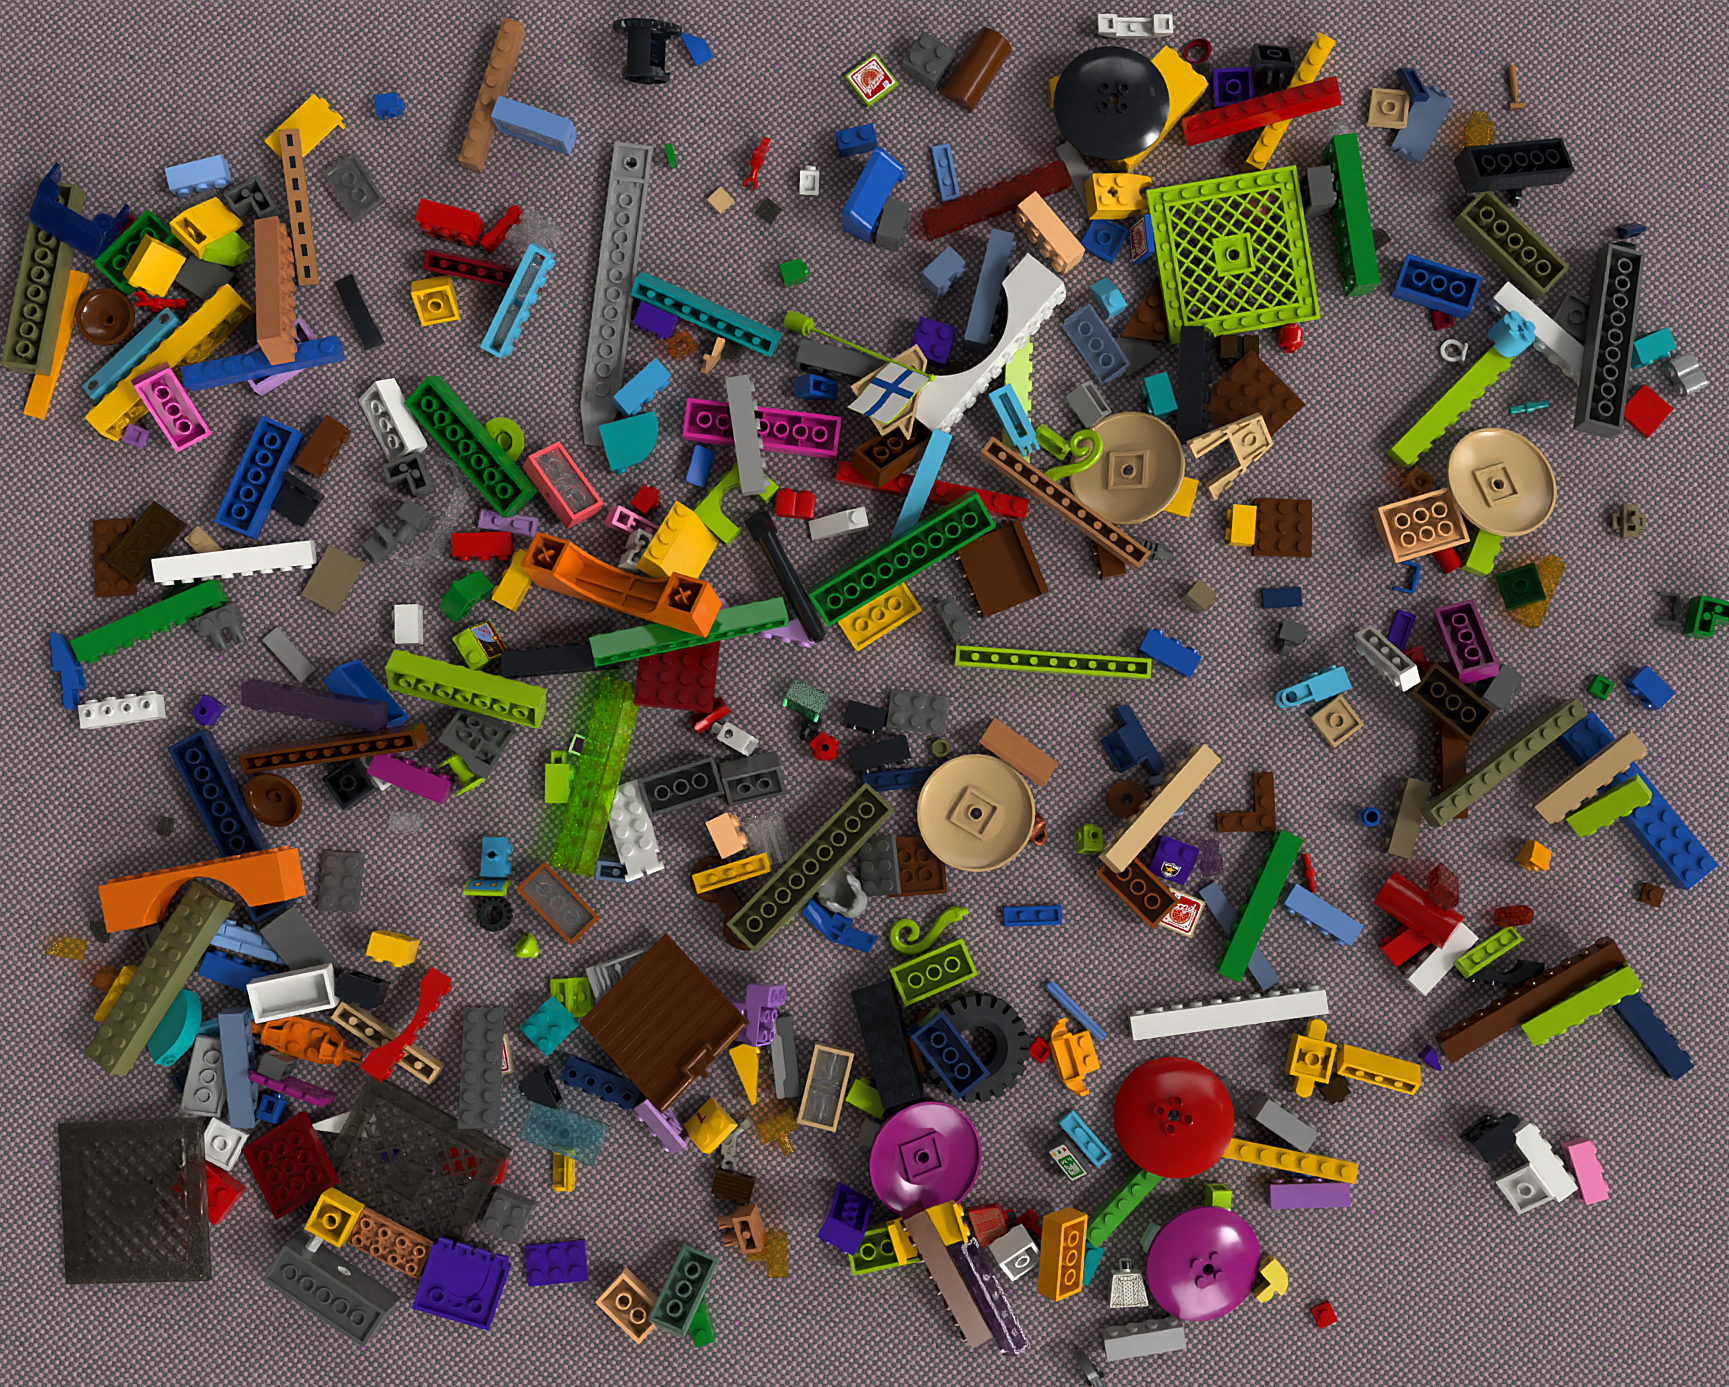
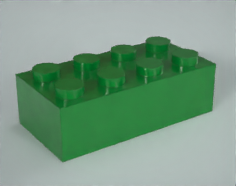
M149 209L93 262L98 269L128 296L137 288L127 283L128 279L123 275V272L145 234L175 249H178L183 244L172 233L171 229Z

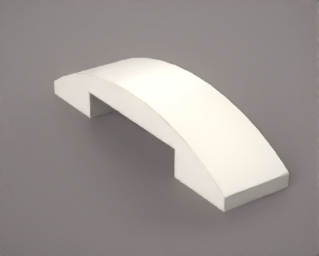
M1117 14L1097 15L1098 34L1119 39H1149L1173 34L1172 14H1154L1152 18L1117 17Z

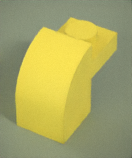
M1269 1254L1260 1263V1268L1258 1269L1266 1280L1252 1292L1261 1304L1264 1301H1269L1275 1291L1282 1296L1288 1286L1286 1271Z

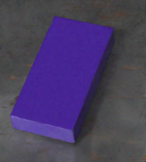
M1399 609L1395 612L1386 639L1397 649L1402 650L1406 646L1416 616Z

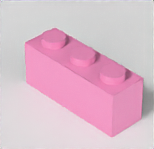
M1584 1137L1561 1143L1569 1172L1576 1180L1574 1183L1578 1187L1576 1190L1578 1201L1589 1205L1609 1199L1607 1193L1609 1188L1606 1181L1603 1180L1601 1174L1603 1169L1596 1158L1595 1153L1597 1150L1594 1143Z

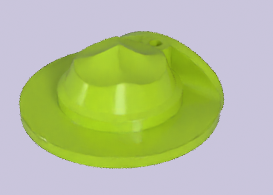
M497 417L489 420L484 424L485 429L508 456L516 462L524 449L522 430L509 418Z

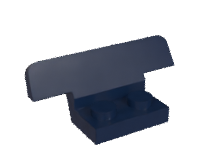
M1123 705L1113 710L1122 728L1104 737L1100 742L1119 773L1121 774L1144 761L1152 776L1158 774L1164 769V762L1131 707Z

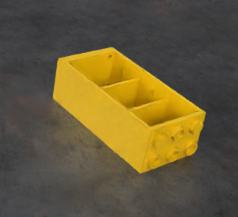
M1167 45L1151 60L1162 74L1169 92L1170 106L1166 124L1157 140L1140 154L1124 160H1104L1117 173L1130 174L1182 120L1181 118H1184L1201 100L1209 84L1203 75L1196 73L1190 63L1183 61L1178 56V53ZM1115 98L1111 104L1117 103L1118 99Z

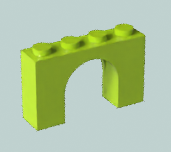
M737 460L732 465L733 469L721 476L719 479L720 483L708 490L706 493L707 497L703 501H698L693 507V512L706 527L727 546L741 533L740 529L721 511V500L724 494L734 487H741ZM769 477V487H766V493L756 494L766 504L777 494V491H780L779 486Z

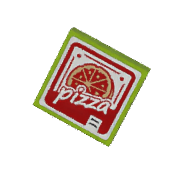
M876 54L845 75L847 82L867 107H870L898 86L896 79Z

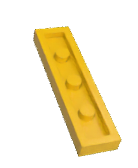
M767 852L694 874L692 877L697 894L771 872L772 868Z

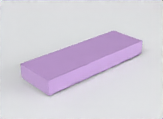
M481 508L477 527L498 532L510 531L515 535L534 538L539 519L522 515L502 518L497 511Z

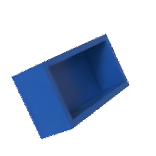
M360 659L337 666L323 681L328 690L336 696L341 705L348 710L353 719L365 731L401 726L409 718Z

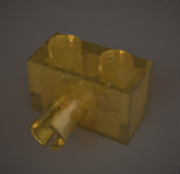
M792 1106L755 1124V1129L763 1145L777 1140L783 1156L789 1155V1152L790 1154L795 1152L788 1135L790 1132L799 1129L800 1123H797V1117Z
M788 1231L768 1232L767 1247L762 1249L761 1252L747 1253V1262L765 1261L767 1263V1278H787Z

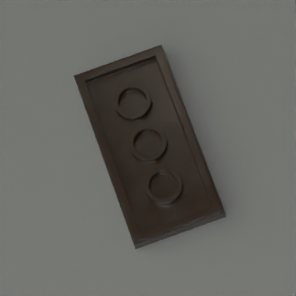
M154 500L104 561L138 585L152 569L151 559L161 558L187 527V524Z

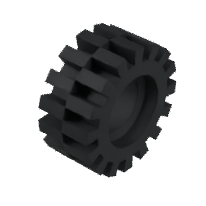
M501 896L485 898L476 908V921L480 923V927L484 928L485 931H501L510 925L511 919H513L512 912L514 911L513 908L511 909V903L507 902V899L501 898ZM492 906L500 908L502 912L501 918L496 922L491 921L487 916V912Z

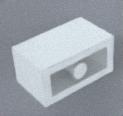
M418 604L394 605L392 621L395 622V629L392 630V639L395 641V644L400 646L423 645V606Z

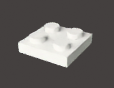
M213 1117L194 1154L227 1171H231L250 1134L239 1128L231 1129L230 1123Z
M1531 1162L1496 1178L1495 1181L1519 1215L1554 1199L1555 1196Z

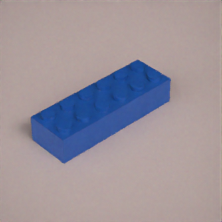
M261 415L214 522L257 540L272 508L271 504L277 497L284 481L282 476L285 471L289 470L304 435L296 429Z

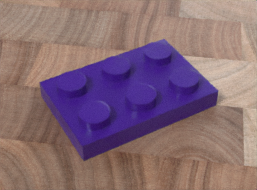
M585 1239L527 1244L525 1246L528 1287L588 1281Z

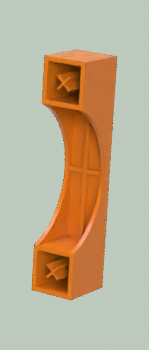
M541 532L536 533L520 564L538 587L704 638L707 637L722 605V602L707 581L673 572L670 577L664 579L647 578L631 574L598 560L571 541Z
M289 845L106 880L105 885L98 886L107 933L165 921L168 908L174 896L188 881L197 876L213 878L227 884L242 896L249 907L285 901L306 895L298 849H289Z

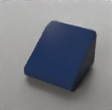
M1636 222L1617 226L1619 238L1623 240L1637 237L1646 231V226Z

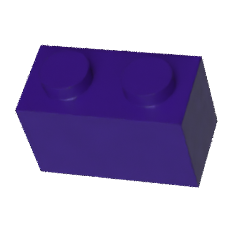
M641 301L633 323L637 324L640 330L645 332L653 331L656 333V337L666 340V338L673 337L680 317L650 303Z

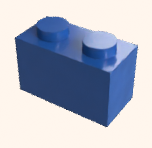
M873 123L835 132V140L840 158L873 151L877 146Z
M1648 665L1639 667L1624 682L1627 686V691L1633 696H1637L1641 700V705L1651 711L1659 710L1675 694Z

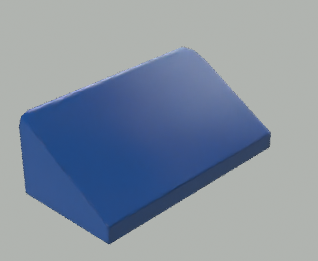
M695 445L685 479L686 484L705 489L715 451Z

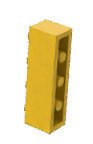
M1344 1044L1337 1054V1074L1410 1095H1414L1421 1085V1068L1418 1064Z

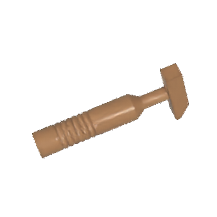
M1510 65L1507 69L1510 92L1514 103L1508 105V110L1522 109L1527 103H1518L1517 96L1519 91L1515 65Z

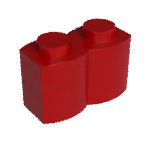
M781 488V491H777L775 516L813 520L815 495L808 490H801L800 493H795L793 489Z

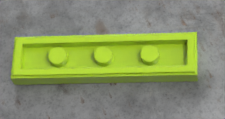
M1508 925L1456 959L1453 964L1467 979L1521 943L1524 939L1511 925Z

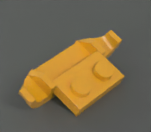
M1065 1017L1053 1024L1050 1042L1048 1043L1059 1079L1071 1092L1082 1097L1090 1094L1082 1082V1079L1085 1078L1084 1074L1099 1069L1100 1065L1089 1031L1084 1030L1072 1035L1071 1032L1066 1030L1067 1018Z

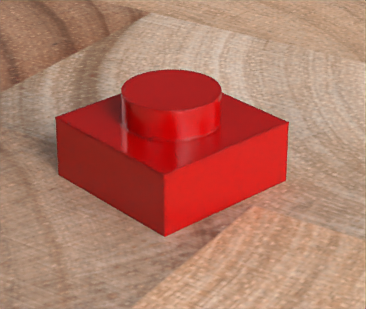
M1328 1300L1310 1308L1319 1329L1338 1321Z

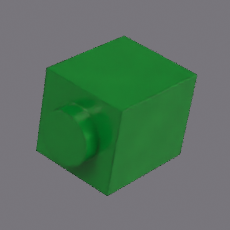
M801 258L779 264L785 288L807 282L806 275L809 274L807 264H803Z

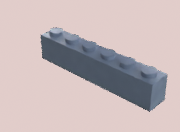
M225 1008L218 1014L217 1025L220 1027L219 1044L222 1046L223 1082L226 1084L225 1100L228 1103L229 1109L227 1119L230 1121L231 1129L254 1128L261 1119L256 1118L260 1106L258 1083L248 1079L250 1071L256 1069L250 1008Z

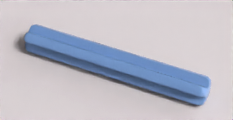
M1051 980L1046 984L1045 988L1098 1041H1102L1107 1034L1054 981Z

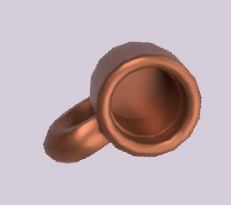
M1038 812L1035 814L1034 827L1029 840L1033 841L1037 846H1042L1047 841L1048 835L1045 830L1047 823ZM1043 832L1042 836L1036 840L1035 838Z

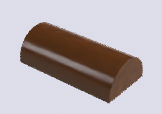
M981 28L941 89L940 94L972 113L1012 51L1008 40L993 29Z

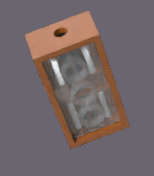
M545 861L516 888L522 897L571 946L600 919Z

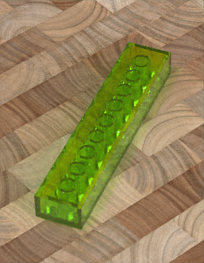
M604 676L601 678L550 863L552 867L588 877H593L639 710V706L633 705L634 683Z

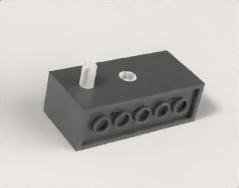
M301 1232L283 1246L262 1280L364 1348L379 1332L401 1297L321 1244L323 1242L322 1238L314 1234L310 1237Z

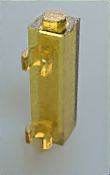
M1549 555L1541 558L1537 571L1546 600L1520 607L1515 622L1531 629L1540 627L1560 577L1566 568V563L1560 561L1559 557Z

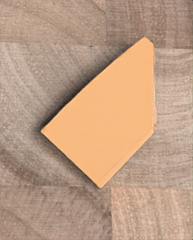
M717 337L712 355L704 354L701 373L707 374L716 365L726 347L725 339Z

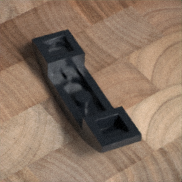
M353 274L336 281L335 284L342 302L365 348L370 350L385 343L360 293L361 290Z

